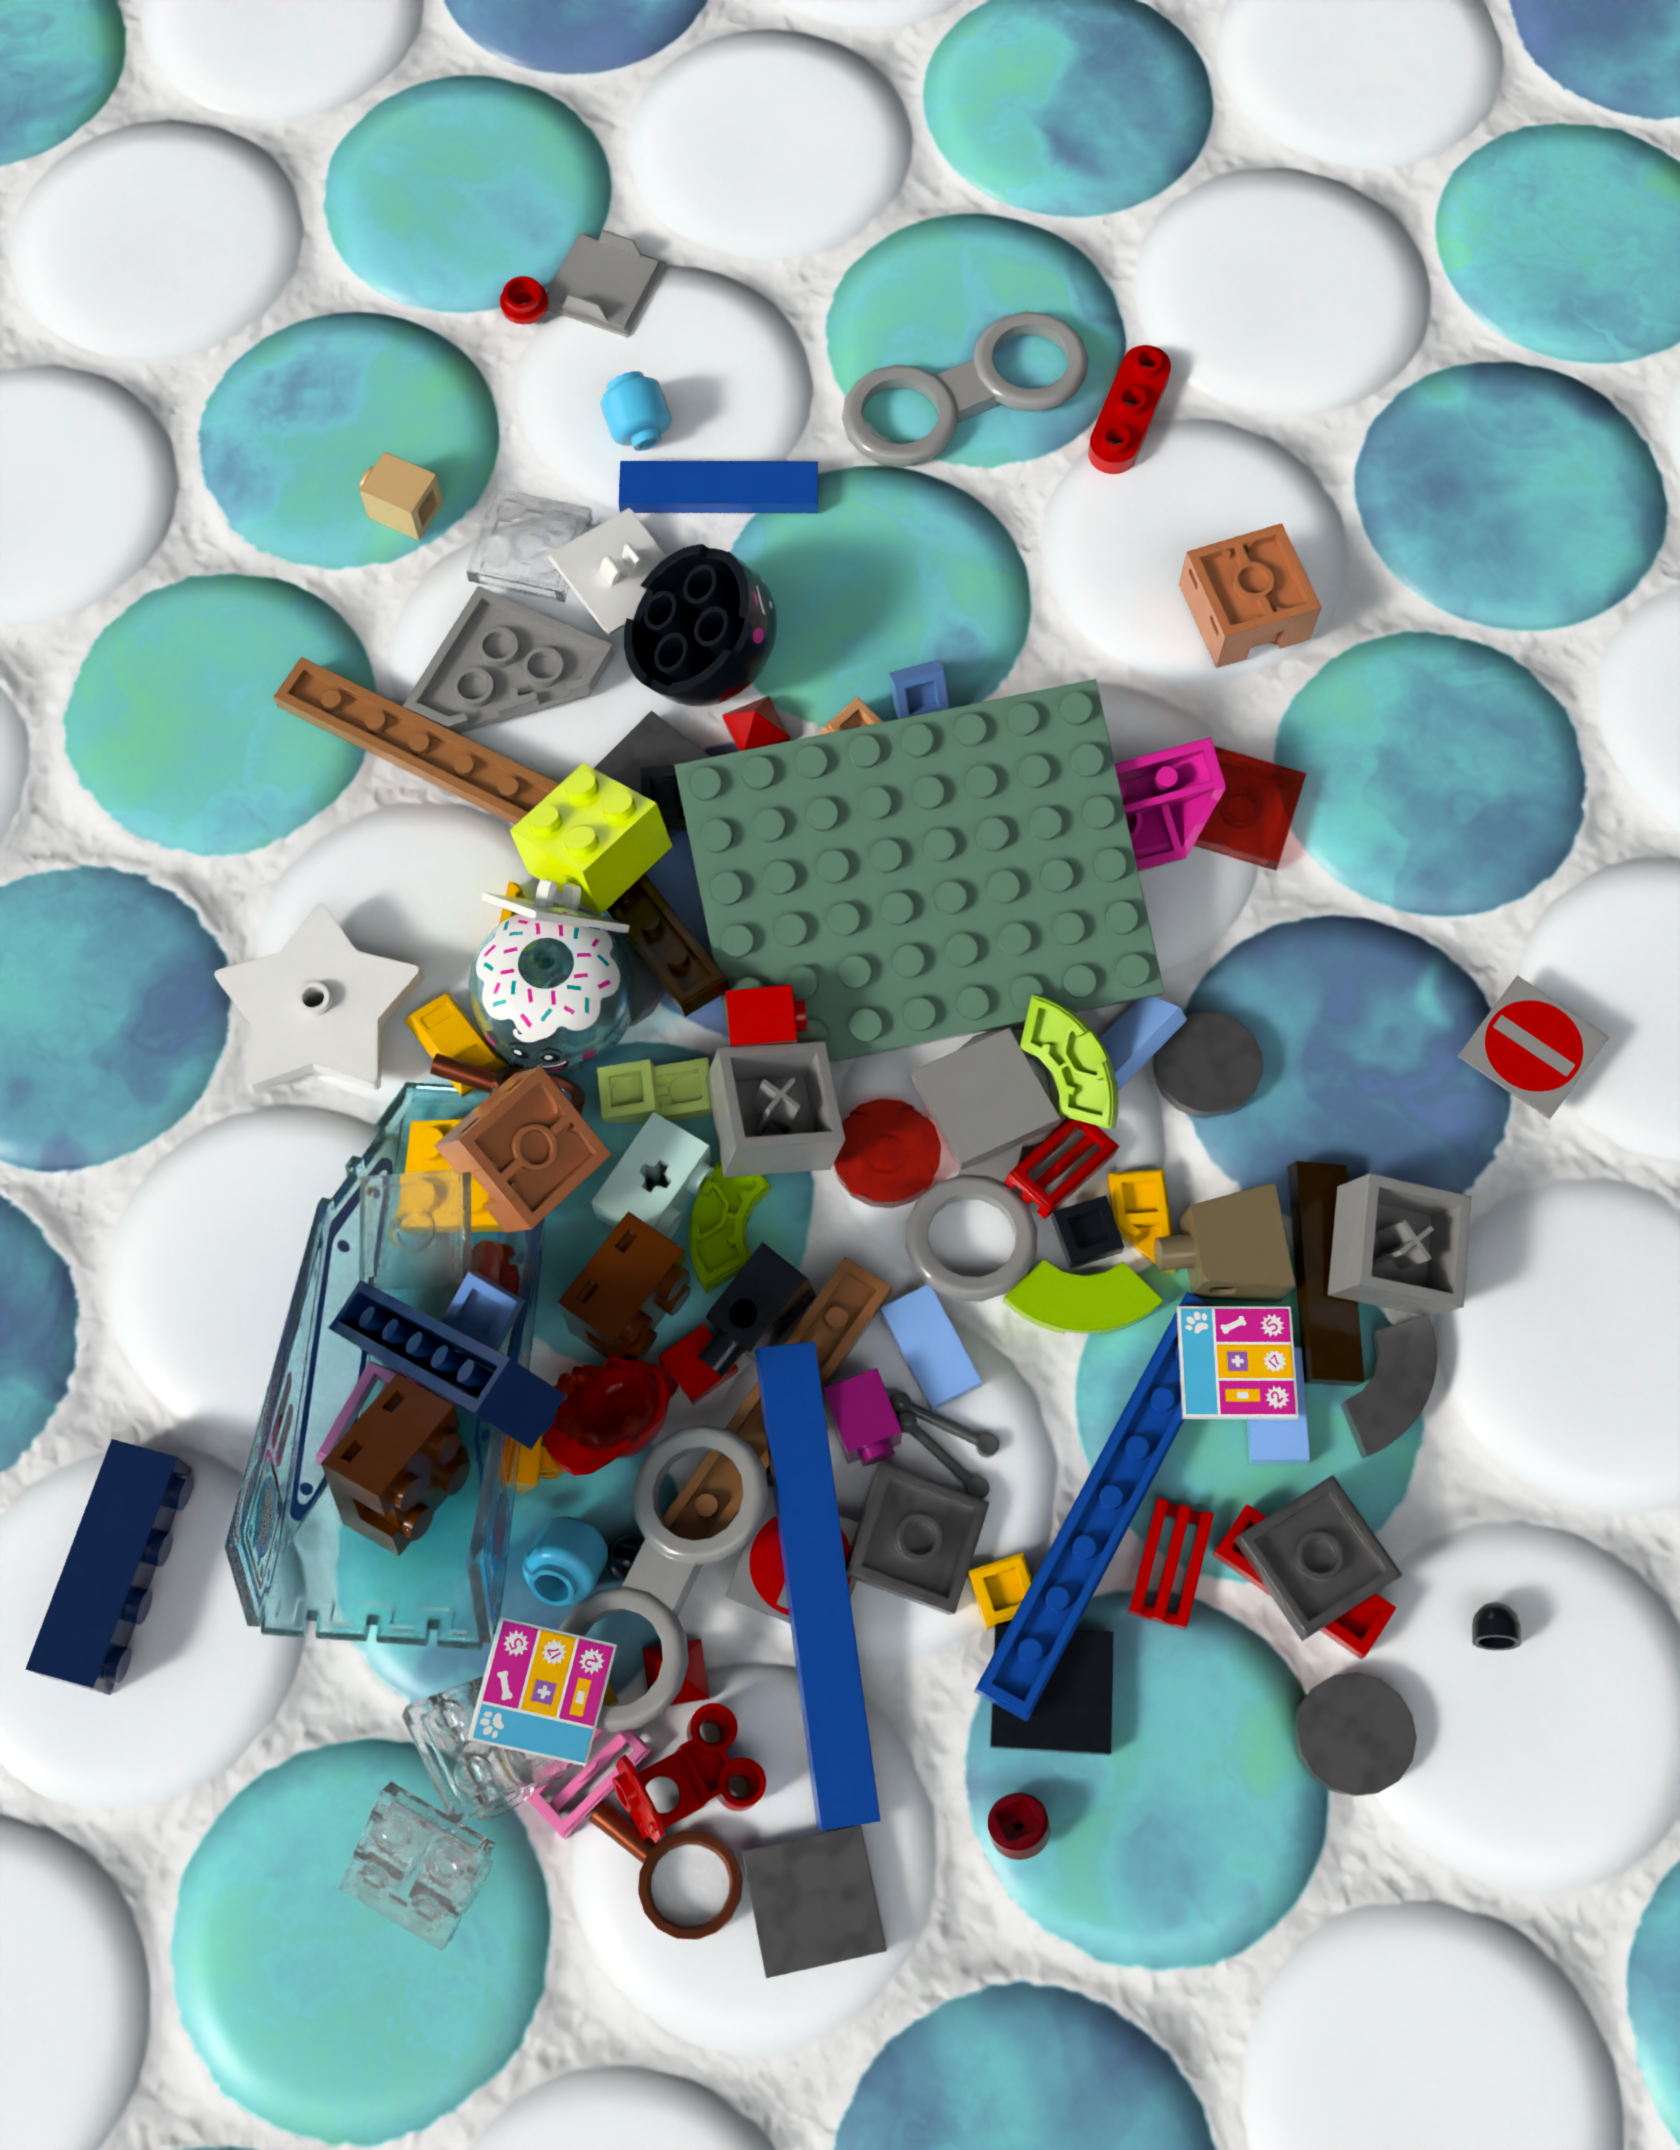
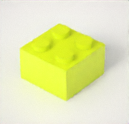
M584 763L509 830L529 874L539 880L544 878L558 884L556 890L562 893L565 882L580 886V904L599 915L607 910L673 847L656 802Z

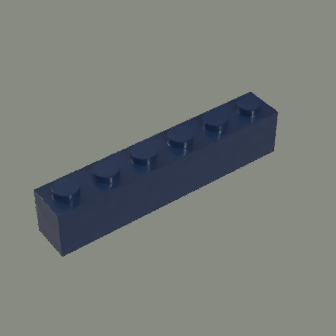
M362 1280L358 1282L328 1328L378 1361L531 1450L539 1437L544 1435L553 1425L557 1409L566 1396L511 1358Z

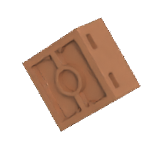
M1282 523L1186 552L1179 586L1216 668L1247 659L1250 648L1266 643L1278 644L1281 649L1311 639L1322 607Z
M542 1066L514 1073L434 1145L457 1174L470 1172L488 1194V1200L483 1206L505 1233L533 1229L612 1155Z

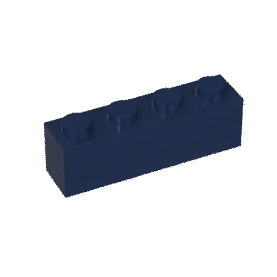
M111 1439L25 1670L107 1695L111 1694L114 1683H120L123 1680L131 1661L132 1652L131 1648H128V1644L136 1624L140 1625L143 1623L151 1606L152 1591L149 1590V1586L155 1569L165 1564L171 1551L173 1535L169 1531L176 1511H181L185 1508L192 1492L193 1478L189 1476L192 1468L180 1458Z

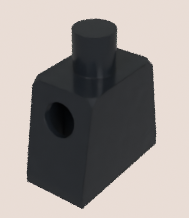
M762 1242L709 1310L706 1318L717 1332L697 1357L722 1378L725 1377L743 1353L756 1362L755 1350L759 1347L774 1346L816 1298L808 1278ZM752 1314L757 1315L755 1322L747 1328L739 1327L744 1317Z

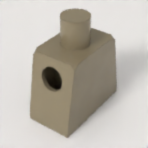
M1276 1183L1196 1203L1190 1206L1180 1219L1179 1228L1181 1235L1156 1237L1154 1241V1256L1158 1270L1187 1268L1191 1292L1197 1297L1279 1302L1296 1286Z

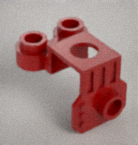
M709 1703L697 1709L687 1725L688 1741L680 1745L674 1754L638 1773L626 1755L619 1758L616 1763L619 1775L612 1778L613 1786L621 1804L630 1813L643 1840L651 1837L655 1843L661 1841L666 1834L665 1828L706 1807L717 1798L723 1806L733 1811L748 1810L762 1798L766 1789V1776L762 1767L754 1760L745 1757L731 1760L726 1751L734 1742L738 1731L737 1720L732 1711L726 1706L718 1703ZM705 1723L716 1725L720 1731L719 1741L714 1743L705 1741L700 1735V1726ZM658 1777L670 1779L676 1784L679 1791L677 1806L667 1813L657 1812L645 1788L651 1780ZM730 1778H743L748 1784V1794L744 1797L734 1796L728 1788Z

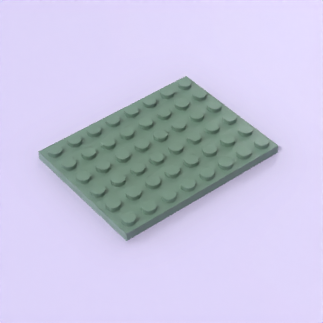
M1096 679L674 764L714 962L728 978L731 990L792 985L794 999L805 998L808 1031L797 1032L798 1043L825 1042L829 1063L1024 1024L1031 996L1034 994L1053 999L1078 1013L1161 996L1165 993ZM724 993L723 995H721V1000L723 1004L729 1034L726 993Z

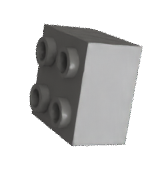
M825 1042L718 1048L706 1077L723 1177L831 1170L845 1142V1136Z
M1371 1173L1337 1186L1328 1296L1422 1316L1429 1314V1317L1463 1308L1472 1196Z

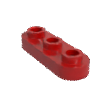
M1140 345L1129 350L1123 358L1090 437L1088 457L1092 465L1101 472L1107 474L1126 472L1134 465L1169 381L1171 362L1168 355L1160 348L1151 345ZM1130 401L1131 403L1137 404V405L1131 406V405H1127V404L1124 403V402ZM1113 439L1116 442H1121V444H1111L1108 440Z

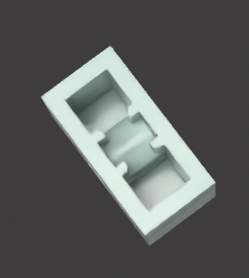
M653 1112L591 1201L596 1218L615 1229L629 1211L670 1239L683 1219L684 1213L680 1209L691 1193L695 1196L700 1195L701 1190L699 1188L703 1180L714 1172V1168L710 1166L712 1164L710 1146ZM663 1177L666 1178V1188L657 1185L651 1193L648 1191L647 1183L649 1181L658 1184Z

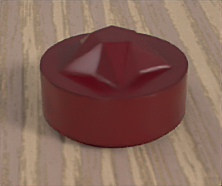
M1012 1793L999 1799L989 1812L988 1830L991 1841L1002 1855L1016 1860L1028 1859L1040 1853L1046 1846L1050 1837L1049 1819L1045 1807L1035 1797L1025 1793Z

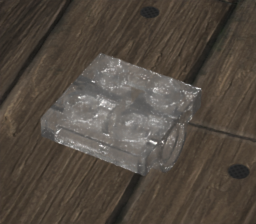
M484 1676L409 1704L405 1707L402 1718L452 1824L477 1815L479 1820H488L500 1816L524 1802L535 1789L561 1779L567 1769L563 1761L467 1740Z
M390 1782L378 1795L338 1889L440 1951H443L452 1940L462 1916L471 1906L488 1877L493 1864V1860L489 1857L496 1843L397 1784Z

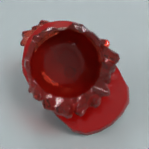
M612 1355L600 1367L583 1365L584 1367L574 1366L572 1373L561 1374L554 1387L566 1396L557 1409L553 1425L542 1435L545 1448L551 1459L562 1470L574 1476L588 1475L611 1463L616 1458L632 1457L646 1448L660 1433L666 1419L669 1400L678 1388L677 1381L674 1378H670V1371L665 1368L664 1362L648 1364L642 1361L624 1360Z

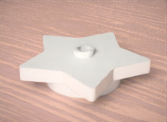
M318 903L279 953L225 967L215 971L214 974L220 986L250 1022L245 1084L252 1093L263 1091L305 1075L332 1076L372 1090L380 1089L382 1035L386 1022L423 979L420 969L416 965L357 951L323 903Z

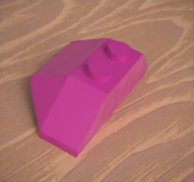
M1211 737L1115 764L1138 872L1186 859L1225 791L1226 785Z

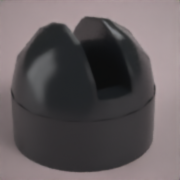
M625 1534L616 1538L610 1544L607 1567L618 1581L624 1582L633 1561L614 1557L617 1549L638 1553L645 1540L644 1538L635 1534Z
M1500 1602L1483 1605L1473 1618V1645L1486 1650H1510L1521 1645V1626L1517 1614L1508 1605Z

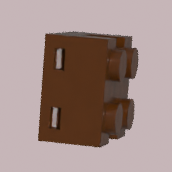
M628 1211L557 1302L569 1332L611 1362L631 1360L632 1358L640 1361L650 1350L657 1338V1333L653 1331L666 1313L674 1316L684 1305L691 1293V1288L687 1286L690 1283L689 1271L682 1267L686 1261L684 1249Z
M399 1374L391 1380L321 1463L344 1525L397 1556L401 1555L411 1541H417L426 1533L435 1511L448 1495H455L463 1487L471 1468L466 1447L460 1445L461 1435L456 1432L460 1424L453 1404Z

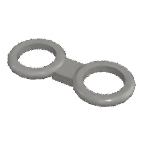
M1028 311L1007 315L985 329L975 344L973 360L937 375H933L919 367L892 365L875 369L856 381L845 397L842 413L843 425L848 440L862 455L882 465L907 467L924 463L945 450L956 433L957 423L998 407V403L1013 410L1038 412L1058 407L1072 398L1086 378L1088 355L1082 338L1066 322L1046 313ZM1024 334L1039 335L1055 342L1063 350L1068 362V368L1063 376L1050 386L1038 389L1019 388L1005 381L996 371L992 360L994 353L1002 343L1012 337ZM893 388L913 389L925 395L935 405L938 422L928 435L918 441L906 444L890 443L874 436L865 426L862 417L863 409L872 397L884 390Z
M1000 1028L975 1035L958 1050L1005 1029ZM1010 1029L1020 1046L1023 1030ZM1022 1050L1027 1058L1032 1059L1045 1072L1050 1084V1101L1057 1113H1059V1091L1053 1074L1037 1056ZM1059 1115L1061 1118L1059 1126L963 1170H959V1174L956 1177L937 1182L917 1199L906 1221L905 1247L915 1272L933 1290L955 1300L982 1302L1008 1293L1027 1276L1037 1255V1226L1028 1204L1004 1182L1008 1174L1018 1165L1022 1148L1043 1142L1063 1124L1066 1117ZM963 1199L982 1200L997 1207L1009 1219L1015 1234V1247L1010 1259L997 1271L980 1277L961 1276L946 1269L934 1257L928 1242V1228L934 1216L946 1205Z
M709 1425L679 1429L654 1446L639 1467L632 1491L635 1520L645 1540L622 1587L599 1590L576 1604L558 1628L559 1631L585 1636L594 1623L607 1615L628 1611L640 1614L651 1622L661 1639L663 1660L657 1680L645 1695L630 1704L619 1706L602 1704L596 1726L598 1729L609 1732L638 1729L665 1713L682 1689L689 1664L687 1637L678 1616L703 1565L721 1562L743 1549L762 1525L769 1500L766 1469L753 1446L733 1431ZM704 1450L722 1453L734 1462L742 1476L744 1495L739 1513L726 1529L711 1538L693 1541L676 1536L667 1528L659 1513L658 1493L664 1475L674 1462L689 1453Z

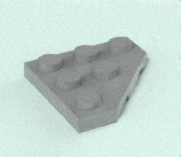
M478 585L403 704V707L460 734L591 695L614 656L613 644Z

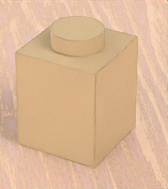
M385 451L375 466L369 467L365 471L360 481L359 492L367 517L416 540L421 539L444 504L435 473Z

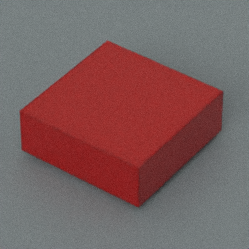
M704 1323L658 1357L659 1362L692 1405L696 1404L738 1372V1367L734 1364L725 1377L722 1378L697 1357L713 1337V1334Z

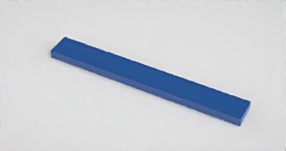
M1187 1291L1179 1306L1214 1305ZM1175 1312L975 1688V1693L1026 1722L1030 1718L1185 1420L1182 1419L1177 1312Z
M815 1341L759 1347L755 1350L817 1830L824 1831L879 1822L881 1820Z

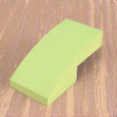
M704 1057L654 1066L651 1059L597 1068L602 1120L606 1123L647 1122L653 1112L668 1121L712 1116L706 1077L711 1067L709 1058Z

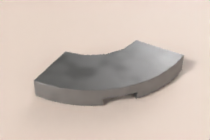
M1429 1314L1377 1330L1372 1335L1376 1354L1372 1378L1361 1392L1341 1404L1362 1459L1376 1454L1397 1440L1415 1422L1429 1399L1437 1367L1436 1339Z

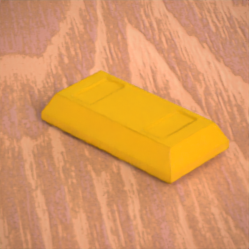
M450 992L423 1006L404 1020L405 1024L432 1059H434L436 1053L496 1072L504 1067H508ZM449 1080L461 1097L476 1089Z

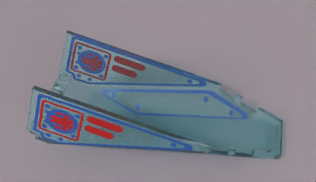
M406 1082L375 1124L376 1138L361 1158L352 1156L345 1165L347 1178L331 1199L322 1197L318 1202L224 1546L247 1626L260 1627L261 1623L262 1635L305 1638L310 1621H317L315 1630L317 1639L366 1642L370 1625H376L377 1643L427 1646L430 1630L433 1629L438 1630V1647L481 1650L483 1643H491L492 1636L496 1632L504 1595L521 1448L519 1442L455 1406L460 1424L456 1432L461 1435L460 1445L466 1447L471 1464L468 1478L463 1487L455 1495H448L435 1511L426 1533L417 1541H411L400 1556L393 1554L343 1524L323 1468L317 1465L316 1460L317 1452L369 1361L394 1370L328 1329L360 1280L441 1322L467 1273L470 1271L481 1273L525 1300L498 1352L530 1370L546 1231L545 1218L531 1230L509 1233L407 1234L398 1228L411 1121L464 1119L490 1096L489 1092L475 1089L461 1097L453 1085ZM377 1380L353 1425L378 1397L385 1382Z

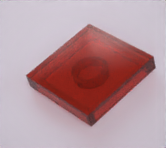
M1214 746L1226 789L1193 846L1276 871L1306 773Z

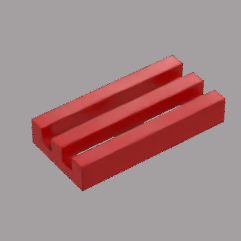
M1070 1118L1008 1174L1004 1183L1012 1190L1017 1186L1023 1191L1021 1198L1028 1205L1032 1201L1039 1206L1037 1213L1046 1219L1112 1159L1120 1146L1098 1126ZM1079 1129L1086 1134L1035 1182L1028 1176ZM1097 1144L1101 1148L1053 1193L1049 1195L1044 1191L1091 1147Z
M1157 1498L1128 1614L1185 1630L1188 1625L1214 1514L1206 1511L1197 1512L1191 1510L1189 1506L1182 1504L1177 1506L1168 1503V1500ZM1168 1517L1175 1519L1155 1605L1151 1607L1144 1605V1600L1164 1518ZM1189 1523L1197 1527L1175 1614L1166 1610L1187 1524Z

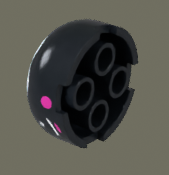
M703 544L692 545L676 551L661 561L648 574L640 585L646 589V592L638 605L634 620L626 618L624 629L625 655L634 676L643 685L665 698L687 706L703 707L720 704L734 698L747 689L766 666L774 647L777 632L775 604L771 592L761 576L752 567L730 552L708 548Z

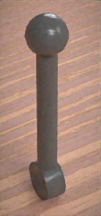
M895 1392L889 1398L895 1413L902 1411L912 1412L917 1418L975 1445L976 1451L982 1457H992L999 1449V1440L994 1434L984 1433L978 1435L912 1403L905 1392Z
M902 1411L896 1415L902 1433H910L966 1485L967 1494L980 1499L986 1498L990 1489L986 1479L979 1476L973 1477L917 1425V1418L912 1412Z

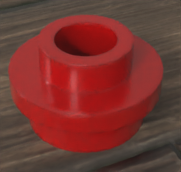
M527 276L511 279L505 285L500 296V306L503 315L509 321L516 324H531L538 321L545 315L549 306L546 290L535 279Z

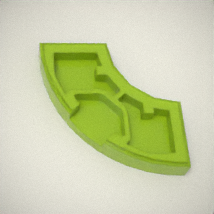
M1038 994L1032 995L1020 1049L1037 1056L1053 1074L1059 1091L1058 1115L1108 1129L1116 1128L1119 1104L1118 1086L1113 1065L1103 1043L1092 1028L1074 1011L1053 999Z
M721 1160L713 1166L714 1172L708 1178L705 1177L699 1188L701 1190L700 1195L696 1197L689 1225V1244L693 1267L705 1294L734 1278L751 1257L746 1244V1225L755 1206L771 1193V1186L763 1175L724 1178Z
M1042 1260L1004 1296L1003 1302L1015 1313L1042 1328L1063 1334L1070 1332L1082 1334L1100 1333L1101 1335L1125 1329L1142 1321L1162 1305L1163 1300L1124 1262H1121L1105 1273L1081 1276L1062 1272L1046 1260Z

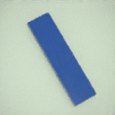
M620 461L619 510L620 513L628 508L633 513H818V461Z

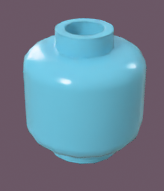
M639 371L624 373L612 379L606 386L607 391L602 396L600 406L614 441L624 446L633 445L636 451H644L657 446L662 441L661 435L669 428L672 422V416L659 382L654 378L644 377L643 373Z
M572 1517L552 1518L540 1527L523 1560V1577L533 1594L540 1601L548 1605L566 1606L578 1604L591 1595L608 1561V1546L602 1535L591 1524Z

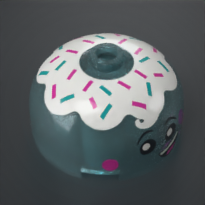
M557 906L547 908L567 914L592 917L571 908ZM517 913L497 925L484 939L473 959L469 975L470 1004L479 1030L488 1043L498 1051V1055L501 1058L526 1070L542 1066L547 1074H556L584 1068L583 1063L597 1057L611 1045L614 1047L617 1045L628 1029L634 1011L635 988L628 956L612 931L600 928L539 921Z

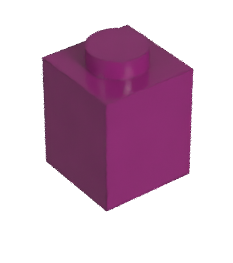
M877 1368L823 1388V1402L847 1464L861 1460L863 1466H868L881 1462L895 1454L893 1447L901 1444L902 1430Z

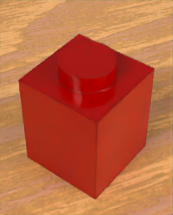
M792 985L725 991L730 1047L798 1043L797 1032L808 1031L805 998L794 999Z

